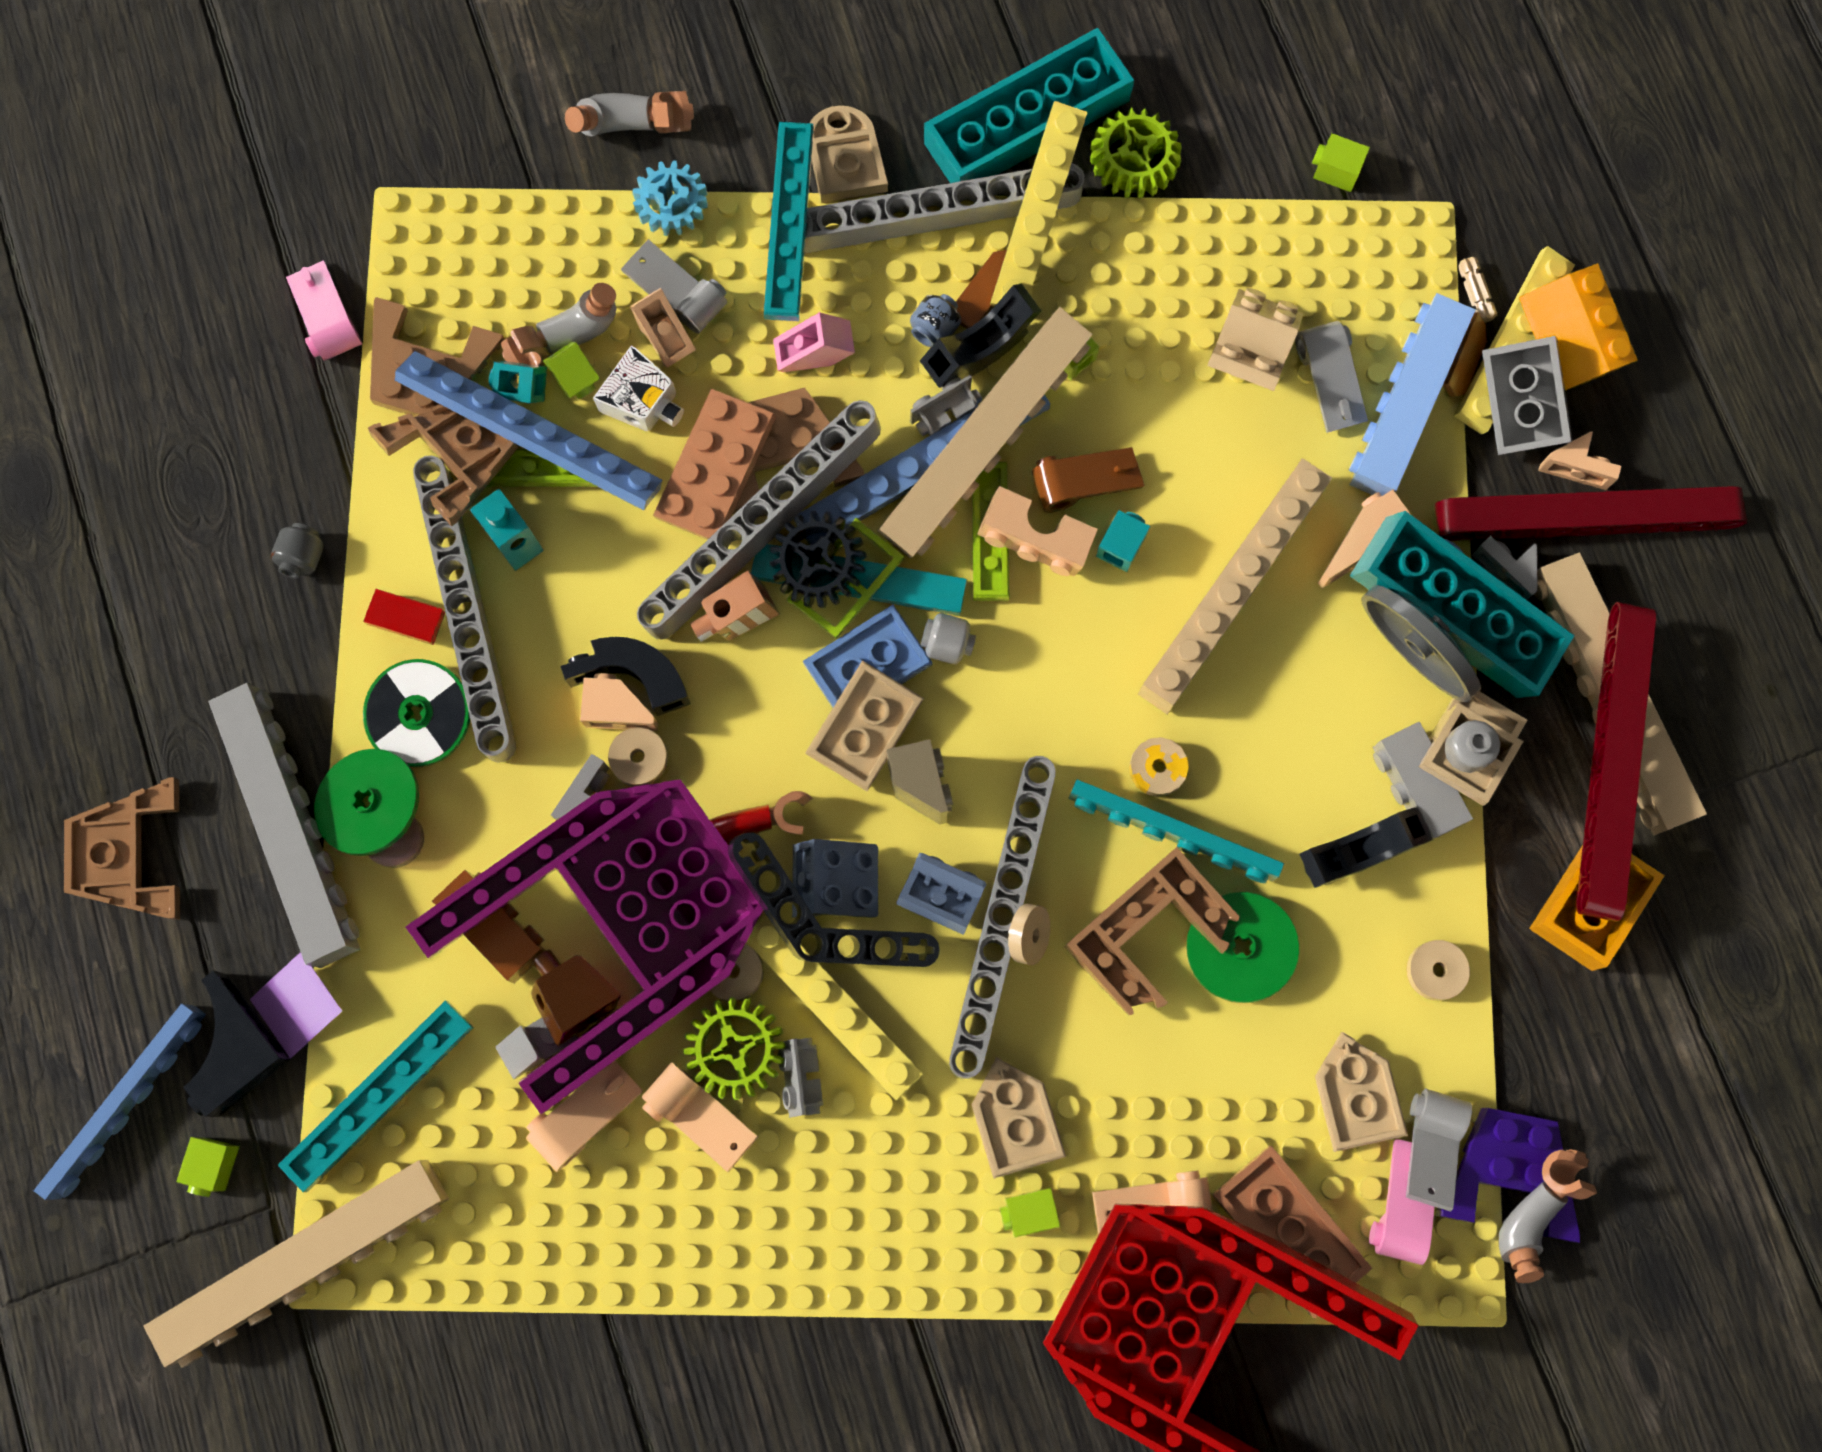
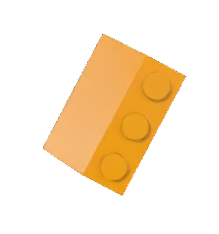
M1598 263L1570 273L1519 297L1535 339L1556 336L1558 339L1565 391L1612 373L1638 360Z

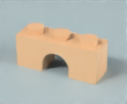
M999 486L991 498L977 535L984 537L985 541L992 546L998 548L1005 546L1016 551L1018 556L1024 560L1044 563L1050 566V569L1056 574L1075 576L1084 566L1098 529L1064 515L1056 525L1053 533H1039L1031 527L1028 521V510L1032 500Z

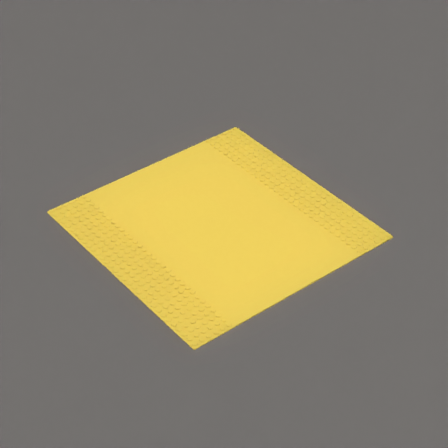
M377 188L374 193L330 769L341 759L354 752L375 749L365 732L363 706L371 685L387 668L405 660L425 659L447 667L461 680L446 613L434 645L369 626L363 622L375 589L441 608L445 611L413 475L414 465L420 458L431 455L438 456L420 437L388 456L370 436L368 427L373 424L381 423V426L398 422V417L406 415L374 405L370 400L375 297L405 305L408 313L397 340L461 358L473 326L503 334L505 339L511 337L512 329L533 326L537 332V323L571 308L579 301L582 294L591 290L595 284L602 282L609 284L616 292V315L612 323L601 335L578 345L600 378L593 383L596 388L581 399H578L576 395L571 398L567 397L547 368L544 402H512L663 481L660 491L645 510L622 500L600 487H486L462 516L516 741V750L514 755L505 762L497 763L491 761L478 749L470 719L463 741L451 755L430 766L410 767L418 782L419 803L413 822L406 833L395 844L376 854L354 856L335 849L324 839L323 851H326L333 861L334 871H332L335 883L343 889L346 895L347 903L344 907L347 915L353 919L359 930L357 941L360 950L322 968L314 967V971L335 999L342 1012L308 1042L301 1142L445 1000L449 1001L474 1028L308 1192L303 1193L297 1187L293 1235L418 1160H429L449 1200L440 1205L442 1212L423 1223L418 1218L406 1225L409 1232L391 1243H387L386 1239H383L372 1247L375 1252L356 1264H353L350 1259L340 1265L338 1268L341 1273L329 1281L319 1285L318 1281L315 1280L304 1287L307 1293L290 1303L289 1306L292 1309L1054 1321L1098 1237L1092 1192L1177 1181L1176 1173L1199 1170L1200 1178L1208 1177L1213 1212L1231 1219L1212 1194L1265 1148L1272 1146L1373 1268L1356 1282L1357 1284L1412 1313L1419 1326L1503 1327L1507 1322L1504 1261L1499 1251V1231L1502 1227L1501 1187L1479 1183L1475 1223L1436 1216L1437 1207H1434L1431 1245L1424 1265L1376 1254L1374 1245L1369 1243L1373 1222H1379L1386 1213L1393 1142L1395 1139L1412 1142L1415 1116L1410 1115V1107L1416 1093L1421 1094L1426 1088L1471 1102V1120L1467 1132L1459 1143L1457 1170L1465 1154L1463 1152L1464 1146L1481 1108L1497 1109L1483 806L1459 792L1473 817L1471 821L1397 857L1314 888L1299 855L1310 848L1337 840L1406 810L1404 804L1400 805L1395 800L1391 792V785L1393 784L1387 773L1381 772L1373 758L1375 751L1372 747L1382 739L1419 721L1429 738L1452 700L1451 696L1441 691L1412 667L1373 624L1361 601L1362 596L1369 590L1350 577L1352 571L1324 588H1321L1318 582L1355 519L1363 509L1361 504L1372 496L1349 485L1354 473L1349 471V468L1356 453H1363L1367 446V443L1362 441L1370 422L1377 423L1381 413L1375 411L1384 391L1391 392L1394 383L1388 380L1396 363H1403L1407 353L1402 352V348L1410 332L1416 334L1420 324L1416 323L1415 319L1423 303L1430 305L1436 293L1459 302L1454 205L1450 202L1081 197L1076 205L1057 209L1030 296L1039 306L1041 312L1028 325L1027 330L1029 333L1017 345L996 362L971 376L970 391L977 389L983 401L1059 307L1093 334L1091 338L1099 346L1097 359L1071 381L1067 377L1056 391L1049 388L1044 395L1050 402V409L1021 425L1020 427L1024 431L1011 446L1005 442L997 452L1002 457L999 462H1007L1008 490L1032 500L1028 510V521L1035 531L1042 534L1053 533L1056 525L1064 515L1098 529L1084 566L1075 576H1062L1054 573L1050 566L1039 561L1030 562L1018 556L1016 551L1009 549V601H973L972 495L967 501L962 498L958 500L953 507L957 512L944 529L940 525L937 526L930 535L934 542L922 556L916 553L913 557L909 558L877 532L907 494L861 521L862 524L904 556L903 561L898 567L967 579L960 616H951L967 620L970 624V634L976 635L971 655H963L962 660L958 664H950L930 658L932 666L902 684L924 698L895 747L930 739L932 748L940 749L944 764V777H940L941 785H949L953 805L952 812H948L947 823L939 825L896 799L887 760L869 790L865 791L805 754L833 708L804 666L803 661L892 604L869 600L837 639L795 605L787 601V598L793 591L783 594L780 591L782 584L766 581L761 582L767 589L780 615L732 640H727L718 633L702 642L698 639L692 629L691 622L707 614L703 606L672 636L662 640L655 639L644 629L638 621L637 611L641 603L707 541L704 538L657 520L653 514L710 390L714 389L744 402H751L805 387L829 422L833 421L851 403L859 400L867 401L875 409L881 431L878 438L856 460L864 470V474L870 472L930 436L929 434L922 436L919 433L916 424L920 421L914 424L910 423V410L913 409V404L926 395L933 397L943 391L942 388L936 385L920 362L930 347L923 345L912 335L911 315L927 295L941 296L946 294L957 301L991 254L1007 250L1017 216L805 253L800 320L782 321L764 320L773 192H707L705 197L707 198L708 208L702 209L703 220L694 218L695 228L691 230L686 225L683 226L682 235H678L675 229H670L669 235L664 236L661 227L653 233L650 230L649 222L645 224L640 222L639 213H636L633 202L636 200L632 191ZM809 193L808 208L886 194H872L821 203L819 193ZM994 196L999 200L1008 198L1007 196ZM963 200L960 202L962 205L970 206L974 204V202L970 200ZM930 206L926 208L931 212H936L940 210V208L937 206ZM653 210L654 212L660 214L659 210ZM896 212L893 214V216L898 218H902L907 215L904 212ZM865 217L860 219L859 221L861 223L868 224L871 223L873 219ZM831 223L826 228L837 229L840 225ZM648 239L698 282L701 279L707 281L714 279L726 291L724 297L727 300V304L699 334L693 332L681 322L696 350L669 367L663 365L648 337L640 331L630 307L649 294L621 271V268ZM1247 288L1256 289L1263 292L1267 300L1275 303L1283 300L1296 305L1299 308L1298 311L1304 313L1299 331L1334 321H1340L1343 326L1346 325L1349 328L1352 337V344L1349 347L1368 419L1367 422L1326 433L1310 366H1305L1301 362L1295 340L1274 391L1207 366L1239 289L1244 291ZM992 306V307L990 308V310L987 312V314H988L995 306ZM819 312L850 320L854 354L832 366L790 372L778 371L774 338ZM959 325L953 335L965 331L966 328ZM631 345L639 350L673 382L676 395L672 402L684 409V414L675 427L659 419L650 431H644L598 411L593 397ZM502 347L499 351L496 349L486 361L488 364L480 374L476 373L472 378V381L491 391L489 374L494 362L505 361L502 355L504 351ZM545 348L548 357L551 356L552 354H554V353H551V354H550V353L547 351V349ZM1443 385L1395 492L1410 514L1436 534H1438L1435 503L1448 498L1468 497L1465 424L1454 417L1463 399V395L1450 397ZM950 409L946 411L951 419V423L957 420ZM861 419L855 426H864L870 419ZM1133 448L1145 485L1143 488L1082 498L1067 509L1052 513L1044 512L1031 472L1037 466L1036 462L1047 456H1056L1057 459ZM1301 459H1305L1331 476V481L1167 715L1138 695L1143 683ZM785 465L755 472L759 490ZM819 467L809 468L805 475H813L818 471ZM449 470L453 478V481L455 482L456 480H458V478ZM434 471L430 473L426 481L432 482L436 480L440 472ZM831 482L802 511L848 484L834 487V483ZM498 489L509 500L544 550L516 571L470 511L473 506ZM793 491L784 492L779 500L790 498ZM436 509L434 510L435 515L440 514ZM1118 510L1124 513L1133 512L1138 514L1145 520V524L1150 526L1148 534L1128 572L1096 557L1098 547ZM759 516L754 521V524H762L768 516ZM793 519L790 523L796 528L797 525ZM783 528L779 533L786 537L790 532ZM858 530L852 538L861 537L864 542L856 550L865 551L867 554V558L862 561L885 565L892 561L893 558ZM456 536L445 538L441 546L443 548L452 546ZM775 537L768 543L782 546V543ZM524 538L515 540L510 548L519 546ZM805 538L801 541V543L809 545ZM742 540L731 542L728 549H736ZM1451 541L1471 559L1470 541ZM844 545L834 556L846 558ZM754 557L726 584L746 571L751 573ZM716 564L705 567L702 574L711 573L715 569ZM464 569L454 570L450 574L449 580L456 581L460 579ZM690 589L680 591L677 599L685 598L689 594ZM837 594L840 603L834 605L830 598L826 597L827 605L823 609L818 606L817 599L815 598L811 608L836 627L860 598H848ZM472 602L460 604L457 614L467 613L471 609ZM893 604L921 645L927 620H933L940 612ZM664 613L655 615L651 624L659 623L663 619ZM480 635L468 637L465 642V648L476 646L480 640ZM604 637H628L645 642L669 659L685 686L691 704L657 716L652 708L646 688L640 681L629 675L613 674L616 676V679H620L658 723V731L653 732L662 739L666 746L668 763L663 775L652 784L681 779L709 819L726 813L767 804L769 808L775 807L779 799L791 791H802L810 795L813 799L804 806L797 802H790L784 806L782 811L783 818L788 824L803 826L802 835L785 832L778 825L772 826V830L758 834L766 842L791 882L793 880V844L812 839L868 843L878 846V916L867 918L820 915L815 916L821 928L930 934L939 944L940 952L937 960L926 967L817 963L923 1073L897 1100L883 1088L760 957L763 964V980L759 989L748 998L751 1000L750 1012L753 1013L755 1008L761 1004L765 1007L764 1013L760 1017L762 1020L770 1014L776 1017L774 1023L768 1027L770 1030L781 1027L783 1033L780 1036L773 1037L774 1042H784L796 1038H812V1045L817 1047L819 1071L806 1073L807 1080L820 1079L823 1105L820 1106V1114L789 1118L788 1110L785 1109L782 1100V1091L785 1087L784 1072L780 1070L779 1064L775 1062L771 1063L770 1068L779 1073L778 1077L773 1078L767 1073L762 1077L769 1085L766 1090L762 1089L757 1082L752 1084L756 1094L754 1097H749L744 1087L741 1088L740 1100L733 1099L732 1088H728L727 1096L725 1099H721L718 1097L720 1086L716 1085L710 1094L758 1136L730 1172H727L676 1125L664 1117L658 1122L642 1108L646 1104L642 1096L671 1062L679 1066L692 1078L701 1071L700 1068L688 1070L686 1067L687 1063L696 1060V1056L685 1055L683 1050L687 1047L695 1048L696 1042L685 1039L686 1033L698 1035L700 1029L694 1027L691 1022L693 1019L699 1020L702 1024L707 1021L701 1012L703 1008H707L714 1015L717 1013L714 1002L720 1000L724 1009H729L728 1001L719 999L709 990L615 1060L643 1092L590 1139L584 1149L567 1166L556 1172L526 1139L530 1133L527 1126L540 1113L518 1083L543 1063L514 1080L495 1047L519 1026L527 1027L542 1018L531 995L534 982L542 976L533 966L515 984L507 981L464 935L434 957L427 958L405 926L434 907L435 904L432 900L464 870L474 876L478 872H484L556 820L551 816V813L591 754L603 760L609 767L607 771L609 778L601 791L633 787L623 783L615 776L608 761L611 743L616 736L625 730L586 728L580 721L583 684L571 688L566 682L560 667L568 664V660L573 656L584 653L589 654V656L594 655L591 640ZM481 668L477 670L473 675V682L484 680L488 674V669ZM488 702L484 704L481 708V716L491 715L495 711L496 703ZM414 705L411 708L414 714L410 719L413 718L420 721L422 719L420 712L424 708ZM496 736L492 738L489 742V750L496 751L503 746L504 737ZM1162 737L1172 740L1181 746L1187 756L1189 769L1185 781L1178 790L1167 796L1156 797L1145 794L1136 787L1130 776L1129 765L1132 754L1141 743L1151 738ZM640 751L634 753L632 761L635 763L643 761L644 753ZM1044 756L1054 764L1056 769L1055 779L1024 904L1043 906L1047 910L1050 918L1048 946L1041 960L1035 965L1015 962L1010 956L983 1067L975 1077L961 1079L951 1071L949 1058L1021 773L1025 763L1030 758ZM1157 761L1153 763L1152 766L1156 772L1162 773L1165 771V766L1162 762ZM1035 767L1028 771L1029 778L1035 783H1043L1048 779L1044 769ZM1076 779L1284 863L1279 877L1273 882L1267 880L1266 884L1247 878L1245 876L1247 871L1235 866L1229 870L1211 862L1212 857L1198 852L1197 856L1182 852L1221 896L1235 892L1258 894L1275 902L1287 913L1298 935L1299 957L1292 977L1279 992L1259 1002L1234 1003L1223 1000L1206 990L1194 976L1188 962L1186 946L1191 923L1171 902L1120 947L1168 1003L1160 1008L1155 1007L1154 1001L1132 1006L1134 1014L1128 1016L1098 985L1064 946L1173 851L1178 843L1166 838L1162 842L1150 839L1142 834L1143 829L1131 824L1128 828L1118 826L1108 820L1109 815L1095 810L1094 814L1079 810L1074 806L1075 801L1068 799ZM368 796L362 800L365 808L371 804ZM1025 802L1019 806L1020 813L1026 818L1032 819L1039 815L1038 807L1032 802ZM1016 837L1010 842L1011 848L1018 854H1024L1030 850V843L1026 838ZM743 841L741 842L743 849L739 852L740 856H749L755 866L748 868L750 873L755 868L766 864L764 859L756 862L751 855V851L755 848L753 843L745 844ZM919 853L935 856L944 863L961 871L973 873L979 879L986 882L985 889L964 935L896 904ZM557 870L510 902L519 912L515 919L524 928L531 925L543 937L544 941L540 945L545 951L551 950L561 964L575 955L582 956L621 994L616 1009L578 1033V1038L643 991L640 984ZM764 871L760 875L759 885L763 891L769 893L776 886V878L772 872ZM1007 872L1001 877L1002 884L1008 889L1015 890L1022 885L1020 876L1015 872ZM789 902L785 903L780 909V917L787 924L792 923L796 919L792 918V903ZM1005 907L996 908L992 913L993 920L999 925L1005 926L1012 922L1013 915ZM764 910L759 916L756 924L766 915ZM812 934L805 935L801 940V946L810 955L815 952L818 945L815 936ZM846 935L840 939L838 950L842 956L847 957L853 952L854 942ZM884 937L880 938L875 945V952L881 959L885 958L890 952V943ZM1239 939L1235 940L1236 948L1234 953L1238 955L1243 952L1246 956L1250 955L1249 947L1251 942L1249 940L1246 942H1241ZM1433 940L1448 941L1459 947L1465 954L1470 967L1469 980L1464 990L1453 998L1441 1001L1429 1000L1419 995L1412 988L1407 977V962L1411 953L1418 946ZM989 943L983 948L984 956L991 962L1000 961L1004 957L1003 948L997 943ZM903 945L902 953L925 954L926 949L925 946ZM1434 964L1433 973L1437 977H1441L1444 972L1442 966ZM734 966L728 976L729 978H736L739 975V966ZM980 979L974 984L975 993L981 998H990L995 993L994 984L988 979ZM743 1001L737 1002V1009H741ZM971 1015L965 1020V1028L972 1035H980L985 1031L986 1023L981 1016ZM730 1018L732 1026L739 1036L755 1035L761 1032L760 1028L748 1019ZM717 1024L709 1033L705 1044V1054L720 1045L722 1041L720 1024ZM1341 1032L1346 1033L1372 1052H1376L1389 1061L1408 1136L1341 1151H1333L1315 1075ZM732 1039L729 1041L730 1048L721 1054H732L737 1059L740 1057L739 1050L749 1043H738ZM765 1043L758 1045L759 1047L754 1048L748 1054L747 1061L750 1074L754 1073L763 1061ZM774 1050V1055L778 1056L779 1050ZM963 1051L956 1056L955 1063L960 1071L971 1072L976 1068L977 1060L973 1053ZM996 1057L1044 1083L1066 1157L993 1179L972 1103ZM726 1060L709 1065L711 1070L722 1079L740 1080L738 1072L730 1061ZM705 1078L702 1082L698 1084L705 1089V1085L708 1083L709 1079ZM575 1089L573 1092L564 1097L562 1100H560L558 1103H556L554 1106H552L544 1113L548 1116L577 1089ZM1047 1187L1051 1188L1060 1227L1016 1238L1013 1236L1012 1229L1004 1230L999 1209L1006 1206L1004 1198ZM1257 1282L1235 1323L1334 1325L1319 1316L1315 1319L1312 1318L1303 1307Z

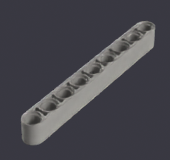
M1071 163L1065 182L1071 183L1075 187L1063 188L1057 209L1074 206L1080 201L1084 185V173L1076 164ZM1032 169L808 208L805 253L1018 216ZM997 194L1006 195L1008 198L1004 200L996 199L994 196ZM963 200L973 201L974 204L970 206L962 205L960 202ZM930 206H937L940 208V210L936 212H931L926 208ZM896 212H904L907 214L905 217L902 218L893 216V214ZM865 217L873 219L868 224L861 223L859 220ZM831 223L840 225L837 229L826 228Z
M861 400L848 405L638 607L637 618L652 637L662 640L672 636L702 607L701 602L703 599L723 587L777 533L785 528V523H790L878 438L881 426L873 406L867 401ZM861 419H870L864 426H855ZM844 443L841 449L836 451L830 450L834 444ZM819 467L818 471L813 475H805L809 468ZM793 491L790 498L779 500L784 492ZM759 516H768L762 524H754V521ZM742 540L736 549H728L731 542ZM716 564L715 569L711 573L702 574L705 567ZM690 589L689 594L685 598L677 599L680 591ZM664 613L663 619L659 623L651 624L655 615Z
M432 455L424 456L415 463L413 475L478 749L491 761L497 763L505 762L514 755L516 741L463 519L461 517L455 525L450 526L441 514H434L435 508L430 499L431 496L454 481L451 473L438 457ZM434 471L440 472L436 480L432 482L426 481L430 473ZM456 536L452 546L445 548L441 546L445 538ZM464 569L460 579L456 581L449 580L450 574L454 570ZM472 602L471 609L467 613L457 614L460 604ZM480 635V640L476 646L465 648V642L468 637ZM481 668L488 669V674L484 680L473 682V675L477 670ZM488 702H495V711L489 716H481L483 705ZM496 736H503V746L496 751H490V740Z
M1044 756L1030 758L1025 763L1021 773L949 1058L951 1071L961 1079L975 1077L981 1071L984 1064L1011 956L1008 946L1011 923L1005 926L997 924L993 920L992 913L996 908L1005 907L1011 911L1014 917L1019 907L1024 904L1055 779L1056 769L1054 764ZM1035 767L1044 769L1048 779L1043 783H1035L1029 778L1028 771ZM1025 802H1032L1038 807L1039 815L1032 819L1026 818L1020 813L1019 806ZM1016 837L1026 838L1030 843V850L1024 854L1014 852L1010 845L1011 840ZM1007 872H1015L1020 876L1022 885L1015 890L1008 889L1002 884L1001 877ZM989 943H997L1003 948L1004 957L1000 961L991 962L984 956L983 948ZM980 979L990 980L995 987L994 995L990 998L979 997L974 990L975 982ZM979 1015L985 1020L986 1029L982 1034L972 1035L966 1030L965 1020L969 1016ZM969 1051L974 1054L977 1065L973 1071L962 1072L957 1068L955 1060L960 1052Z

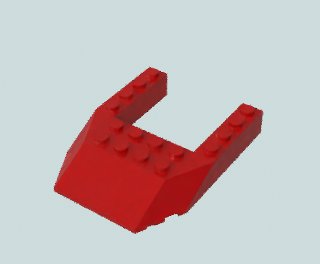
M1115 1203L1052 1323L1043 1344L1053 1359H1056L1060 1364L1063 1373L1070 1383L1074 1384L1095 1418L1156 1452H1260L1189 1412L1256 1282L1398 1360H1401L1419 1325L1413 1314L1276 1239L1207 1208Z

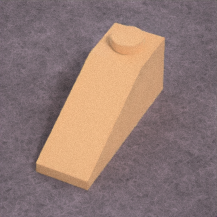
M1394 490L1389 491L1383 496L1377 492L1361 504L1363 509L1355 519L1318 582L1321 588L1326 587L1355 568L1386 517L1403 511H1407L1410 514Z

